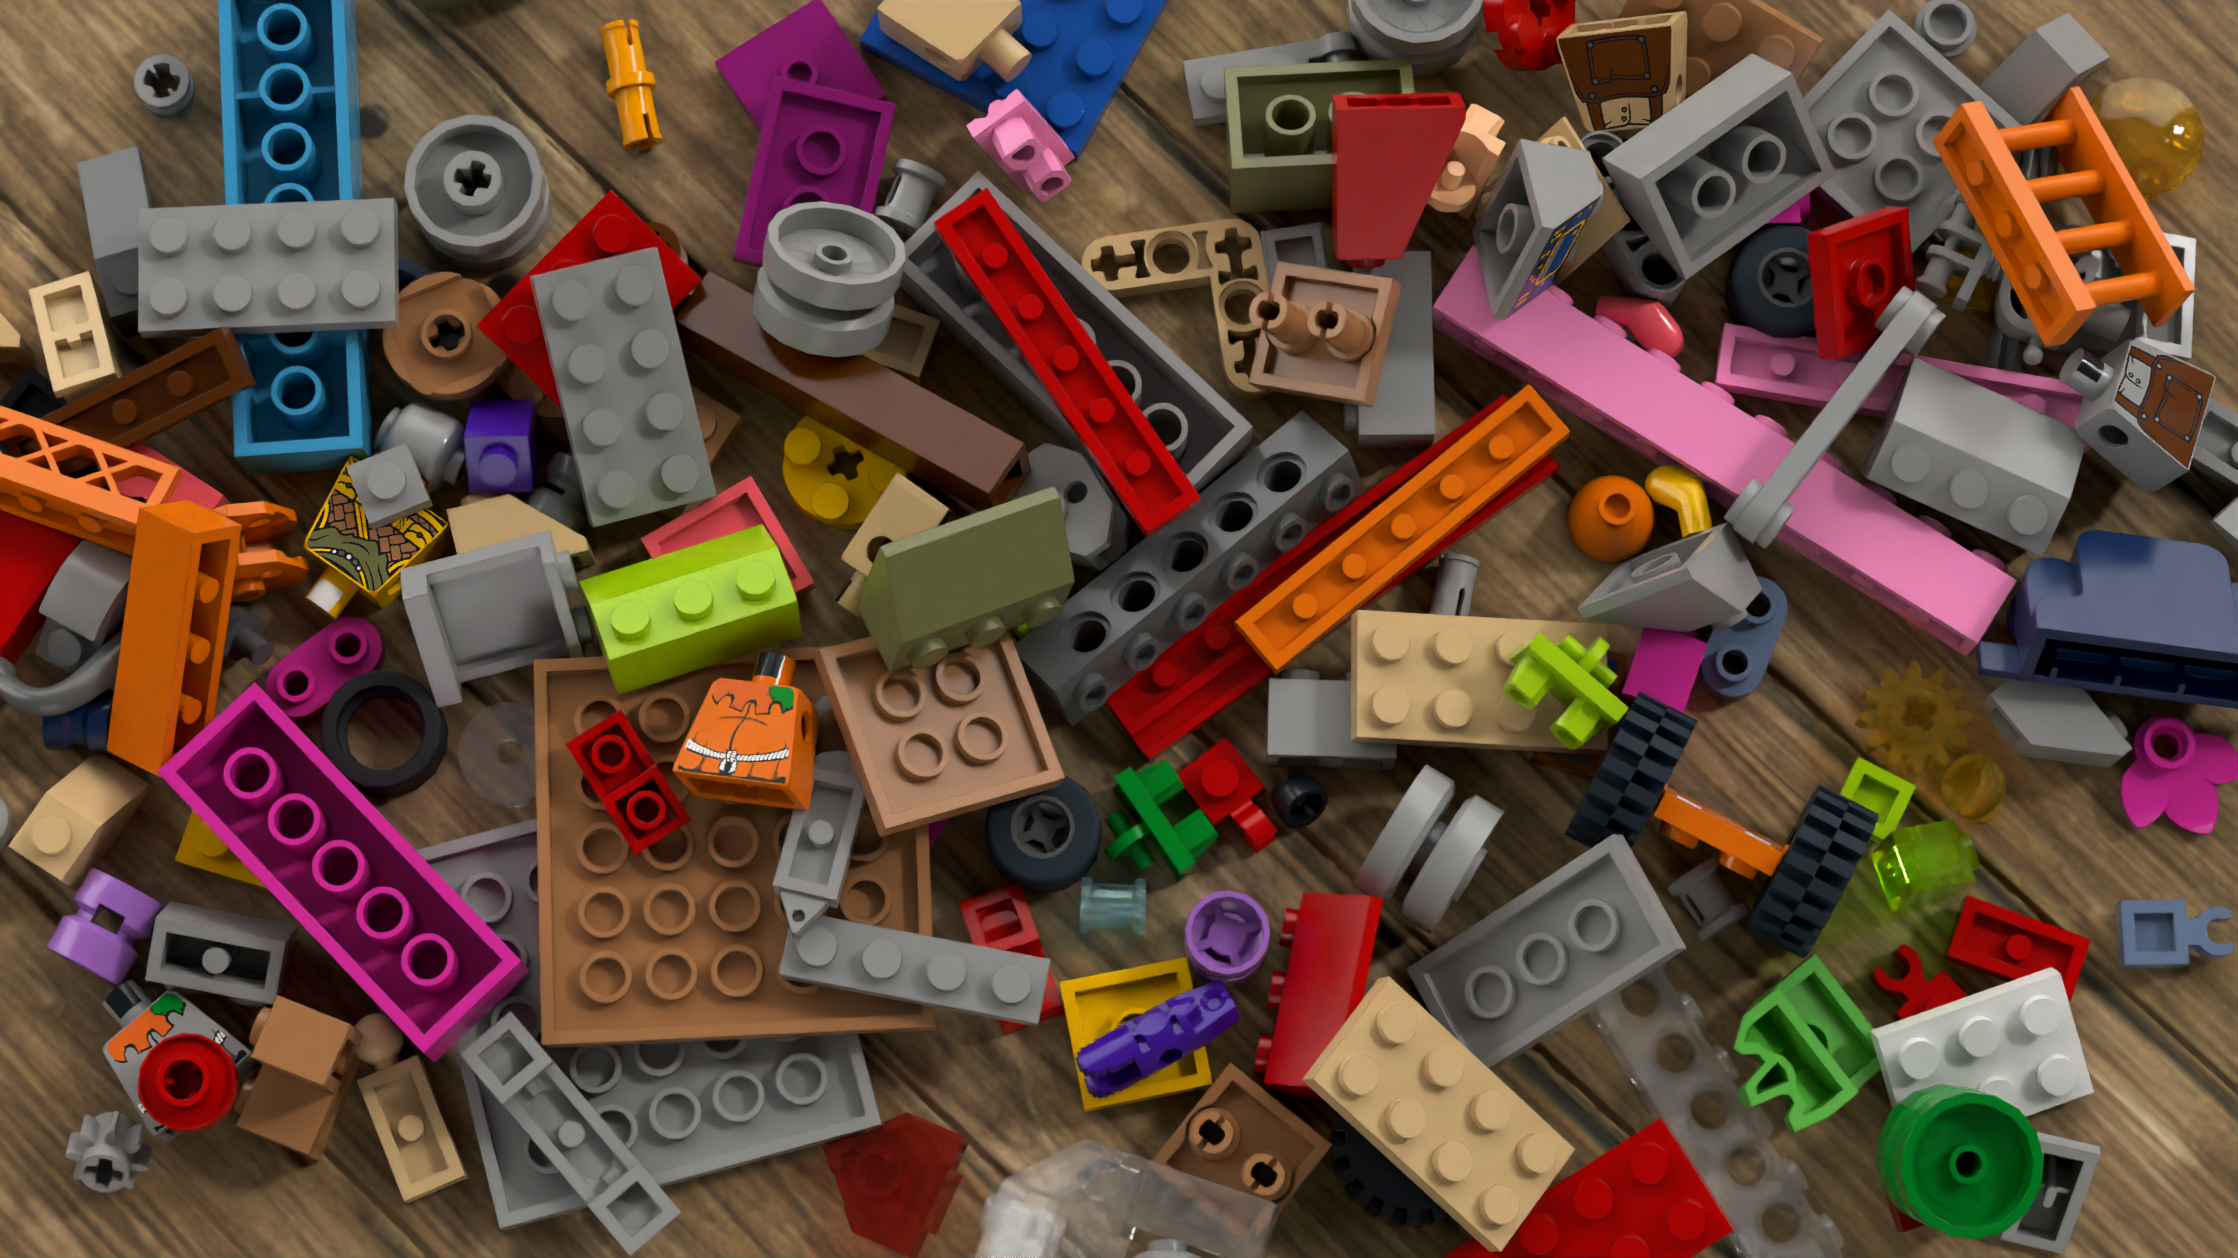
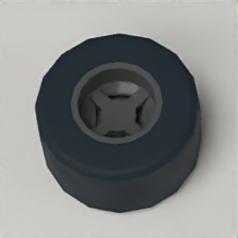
M1777 225L1757 232L1741 246L1725 281V303L1736 325L1752 327L1776 338H1798L1801 336L1814 338L1816 336L1807 233L1812 231L1801 226ZM1778 294L1780 296H1786L1788 298H1780L1776 295Z
M1064 775L1065 779L1059 787L989 806L985 833L990 859L1002 877L1012 884L1017 883L1022 887V890L1041 894L1065 890L1084 878L1097 860L1101 842V825L1097 806L1087 790L1067 775Z

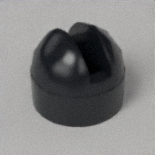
M1289 772L1286 774L1289 779L1280 786L1276 783L1273 785L1270 798L1276 814L1286 826L1292 829H1300L1310 825L1321 816L1327 806L1328 795L1311 776L1303 772Z

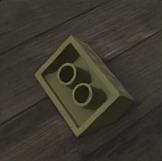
M1411 59L1224 67L1226 148L1231 213L1331 209L1332 95L1415 93Z
M1055 486L880 546L856 607L889 672L912 665L914 669L929 667L944 658L950 650L970 644L971 648H981L998 640L1006 630L1025 623L1030 628L1039 627L1049 623L1061 614L1062 607L1075 580L1061 499Z

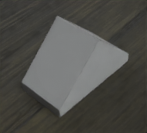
M2066 13L2035 29L1979 88L2022 126L2034 124L2056 105L2069 87L2079 86L2102 67L2110 59V56L2069 13Z
M2037 1132L2044 1157L2041 1188L2027 1214L2009 1229L2001 1232L2000 1240L2065 1254L2101 1155L2100 1146Z

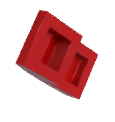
M1017 883L959 903L973 945L1046 958L1022 887ZM1050 969L1039 1023L1065 1014ZM999 1020L1004 1035L1029 1026Z

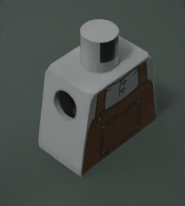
M2127 340L2100 359L2082 348L2074 351L2064 363L2059 379L2084 395L2074 425L2077 435L2150 495L2188 472L2216 376L2139 340Z

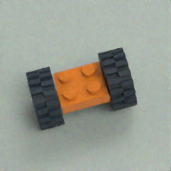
M1639 691L1577 808L1565 835L1589 848H1593L1612 834L1623 835L1632 849L1654 808L1653 815L1663 820L1659 831L1669 838L1692 849H1695L1699 839L1721 850L1718 855V862L1751 880L1754 879L1758 870L1768 875L1748 916L1745 929L1804 959L1810 952L1811 947L1816 943L1822 929L1825 928L1832 911L1844 893L1843 891L1847 883L1851 880L1857 868L1856 866L1868 845L1867 842L1876 827L1879 814L1820 784L1815 792H1813L1806 807H1804L1795 827H1793L1782 848L1777 842L1668 786V780L1697 724V720Z

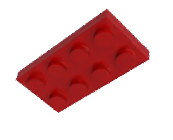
M1661 1117L1545 1191L1501 1252H1489L1473 1237L1442 1258H1691L1736 1229L1664 1117Z

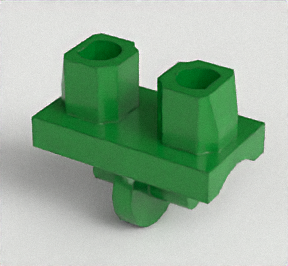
M1163 760L1144 768L1137 774L1129 767L1115 776L1114 780L1117 784L1114 786V789L1138 825L1132 827L1121 809L1105 819L1117 837L1104 850L1109 860L1115 862L1129 855L1142 873L1157 862L1145 845L1150 840L1179 883L1195 873L1196 860L1201 858L1218 841L1219 835L1200 809L1173 827L1159 808L1185 792L1181 779L1169 762Z

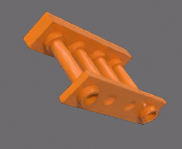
M2080 86L2069 87L2041 123L1997 129L1982 101L1963 103L1932 141L2045 347L2066 344L2097 307L2132 300L2140 302L2153 327L2163 326L2196 290ZM2057 146V157L2067 174L2026 180L2011 154L2013 152ZM2080 197L2095 225L2054 231L2040 203ZM2109 248L2124 276L2083 283L2068 255Z

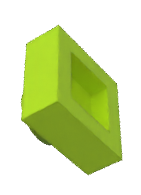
M1858 757L1854 761L1839 794L1879 814L1876 827L1870 839L1885 847L1889 843L1916 785Z

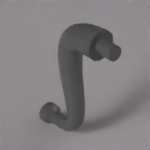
M231 602L223 656L233 661L247 658L254 665L266 663L273 653V647L263 638L264 624L262 620L241 605ZM123 628L71 676L60 683L45 688H34L18 680L13 664L5 657H0V697L14 709L33 716L63 714L92 701L115 684Z

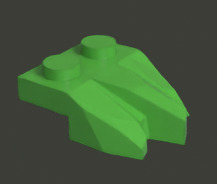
M1816 954L1803 960L1754 1001L1742 1017L1733 1047L1740 1054L1751 1056L1759 1064L1736 1092L1741 1106L1753 1107L1780 1096L1786 1107L1783 1120L1790 1132H1797L1829 1118L1859 1093L1857 1089L1881 1070L1870 1034L1873 1027Z

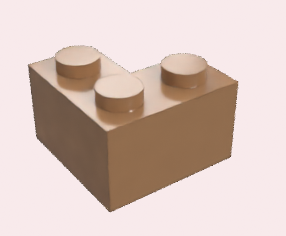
M277 995L272 1009L264 1007L260 1011L250 1033L249 1043L255 1045L251 1057L261 1063L262 1067L257 1078L249 1076L239 1092L235 1104V1112L241 1115L236 1126L252 1135L320 1161L363 1062L355 1055L351 1046L359 1047L363 1034L349 1023Z

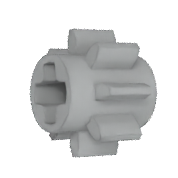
M117 1111L105 1112L95 1118L90 1115L84 1116L81 1131L71 1133L65 1155L66 1158L77 1161L73 1178L75 1180L81 1179L86 1186L102 1193L114 1192L122 1187L134 1188L137 1171L143 1172L148 1170L153 1148L142 1143L145 1126L143 1124L137 1125L129 1116Z

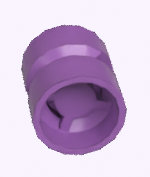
M91 867L73 898L78 907L77 913L62 917L46 948L85 970L119 986L124 983L139 956L134 943L137 939H148L154 930L156 916L166 906L128 884ZM102 909L124 919L116 935L94 924Z
M1232 890L1213 892L1199 900L1189 913L1184 935L1185 956L1193 972L1207 983L1220 980L1225 987L1240 985L1252 978L1264 963L1270 937L1268 917L1259 903L1244 893Z

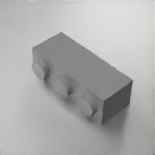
M1404 251L1401 259H1385V265L1381 267H1352L1353 273L1393 278L1402 285L1373 408L1343 403V430L1355 431V451L1427 450L1432 446L1435 437L1431 251Z

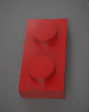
M1967 895L1962 900L1943 959L2006 982L2053 967L2061 973L2067 998L2070 1001L2091 939Z

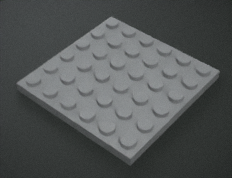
M537 818L416 850L531 972L455 1043L499 1228L504 1231L588 1208L581 1196L460 1056L464 1049L509 1011L515 1015L543 1048L541 1045ZM859 1034L543 1048L660 1187L883 1127Z

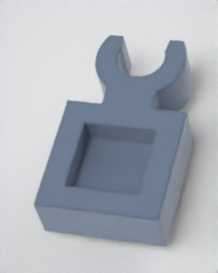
M2185 899L2119 901L2115 904L2119 969L2185 967L2190 964L2189 949H2194L2199 955L2209 959H2220L2234 952V944H2217L2210 940L2207 935V926L2210 922L2221 923L2232 918L2230 909L2211 907L2198 914L2195 918H2186Z

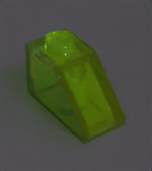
M1954 819L1892 831L1870 853L1892 914L1965 891L1976 881L1973 871L1979 868L1977 853L1971 838L1967 833L1959 835Z

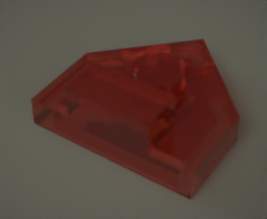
M906 1112L883 1122L882 1126L852 1139L844 1138L823 1147L830 1170L836 1178L844 1201V1210L852 1232L863 1239L907 1258H917L928 1233L937 1235L963 1177V1175L957 1172V1168L970 1140L965 1136Z

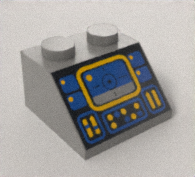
M1520 139L1472 229L1493 318L1506 320L1550 288L1564 263L1570 262L1574 257L1578 245V237L1589 217H1594L1598 213L1603 199V185L1601 180L1597 179L1590 151Z

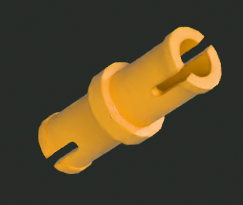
M629 19L626 22L627 27L624 28V20H617L599 28L610 79L605 83L609 98L615 99L623 135V148L633 151L636 149L635 143L638 142V150L655 147L663 142L652 97V91L657 87L653 72H649L646 69L638 31L640 29L638 21Z

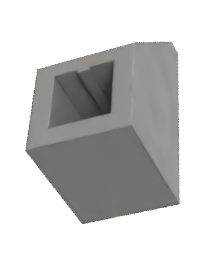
M2009 679L1978 706L2019 757L2109 768L2132 749L2125 740L2128 733L2118 716L2105 706L2099 709L2084 689Z

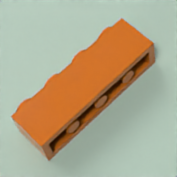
M189 500L139 508L106 751L158 777L161 776L157 771L214 720L242 528L241 524Z

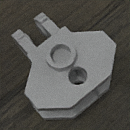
M1043 443L1027 454L1032 471L1020 486L1018 496L1012 500L1055 486L1061 499L1072 565L1101 574L1126 554L1131 521L1101 473L1096 468L1091 467L1082 453Z

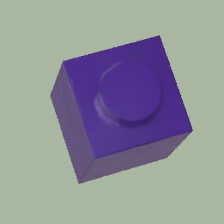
M535 399L481 400L471 402L464 433L469 493L533 492L540 459Z

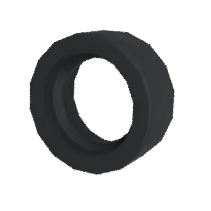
M373 670L352 677L333 693L322 714L320 739L326 757L358 790L370 796L396 797L417 790L435 775L446 754L448 727L442 708L436 706L433 696L419 681L399 671ZM379 697L397 698L410 704L418 714L422 725L421 744L415 755L403 766L388 771L373 770L360 764L351 754L347 742L348 724L355 711L367 701Z

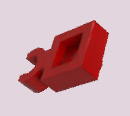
M1902 944L1893 952L1896 958L1905 966V976L1903 979H1891L1879 966L1869 974L1872 984L1880 992L1892 996L1898 995L1905 1003L1892 1015L1896 1021L1967 997L1964 991L1944 970H1941L1928 981L1921 974L1922 963L1918 954L1905 944Z

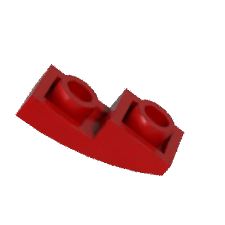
M621 709L565 743L635 855L691 821Z

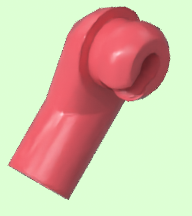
M1600 296L1596 306V315L1612 320L1621 328H1628L1646 351L1649 348L1657 349L1671 358L1676 357L1684 347L1683 333L1680 326L1661 302L1645 298Z

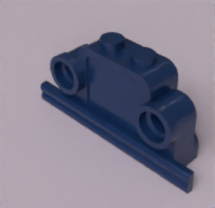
M2090 530L2078 537L2069 562L2058 558H2040L2028 565L2019 591L2012 599L2006 614L2007 627L2016 638L2017 646L1979 641L1976 648L1978 675L2238 709V583H2231L2226 558L2221 552L2211 546L2132 534Z

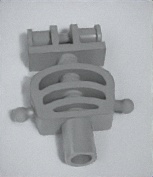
M1958 195L1954 201L1956 208L1950 220L1942 221L1937 230L1938 235L1945 240L1944 246H1929L1925 254L1929 263L1923 276L1917 277L1915 286L1927 295L1944 298L1948 291L1946 284L1951 274L1964 279L1951 306L1952 309L1962 313L1980 276L1986 275V279L1992 278V282L1998 281L1999 286L1994 299V316L1997 326L2006 336L2029 343L2028 347L2023 351V359L2029 365H2037L2043 358L2042 347L2058 350L2062 344L2045 347L2023 305L2020 316L2013 310L2010 300V290H2013V287L1985 236L1973 230L1977 222L1962 195ZM1958 247L1976 255L1974 260L1956 252ZM2089 252L2068 255L2083 283L2093 282L2101 266V261ZM2119 303L2099 306L2080 328L2116 344L2131 315L2132 309Z

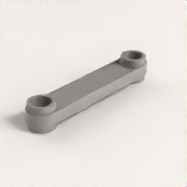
M1905 285L1900 289L1874 324V327L1882 332L1877 341L1767 482L1763 484L1754 477L1730 507L1723 519L1733 525L1732 529L1752 544L1756 542L1764 549L1768 547L1796 510L1794 506L1787 502L1791 495L1903 351L1906 350L1915 357L1941 324L1946 315L1936 309L1937 305L1917 290L1913 292Z

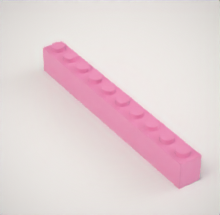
M1474 245L1432 307L1433 327L1523 383L1530 384L1536 391L1657 466L1673 465L1699 477L1704 483L1706 496L1728 510L1754 477L1765 484L1795 446L1794 442L1787 439L1789 434L1779 423L1763 415H1756L1753 418L1733 405L1735 403L1733 397L1724 389L1710 382L1704 381L1700 385L1679 372L1681 370L1680 365L1669 355L1653 348H1649L1647 352L1625 339L1627 337L1626 332L1612 320L1600 315H1596L1592 319L1573 307L1572 298L1555 285H1552L1506 320L1493 318L1477 249ZM1825 452L1787 502L1794 506L1796 510L1776 535L1775 539L1954 650L1967 656L1982 638L2017 580L2005 573L2007 570L2005 564L1992 554L1980 549H1974L1971 552L1951 540L1952 533L1940 522L1924 515H1920L1917 519L1897 507V499L1885 488L1872 482H1865L1862 485L1842 473L1843 466L1841 463Z

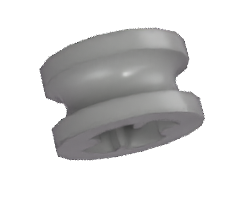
M167 54L153 55L144 60L136 70L134 89L144 106L153 114L162 117L176 116L184 112L192 103L195 96V82L184 63L178 58ZM170 73L176 84L179 85L178 89L174 92L168 88L170 96L159 98L154 88L151 87V83L154 79L161 83L162 81L159 76Z

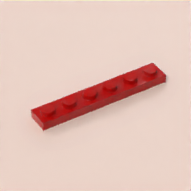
M985 188L933 221L934 229L1145 537H1150L1198 506L1201 502L1200 495L988 188Z

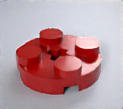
M1483 0L1486 31L1497 32L1499 42L1504 49L1494 50L1501 63L1514 71H1543L1554 64H1563L1556 37L1571 24H1574L1576 0Z

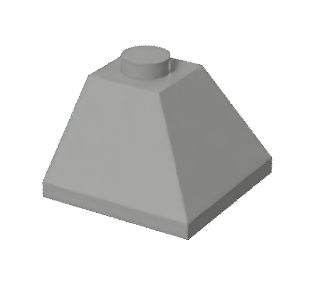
M1726 522L1621 562L1578 607V610L1583 620L1679 632H1690L1710 624L1713 631H1720L1737 624L1747 617L1746 608L1760 593L1762 587L1731 524Z

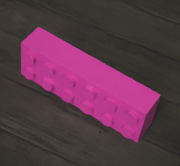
M255 682L157 771L409 1039L434 1063L531 973L510 948Z

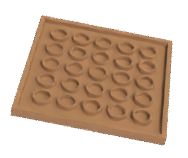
M831 646L762 649L620 695L616 693L604 656L533 660L541 1045L543 1048L937 1030L935 1007L780 978L779 971L789 924L780 895L773 894L772 885L793 809L697 797L690 792L673 772L678 754L714 681L719 678L751 681L759 653L766 651L780 653L796 662L791 686L802 690L814 705L822 696L827 695L814 658L820 649ZM620 709L691 819V821L636 855L565 745L568 741ZM833 710L824 714L819 721L815 756L830 751L848 752ZM866 801L838 908L829 907L821 916L933 937L929 824L880 837Z

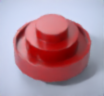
M181 1033L165 1038L148 1052L139 1069L137 1088L142 1106L155 1121L174 1131L195 1133L213 1127L228 1115L237 1099L239 1076L235 1061L222 1045L200 1034Z

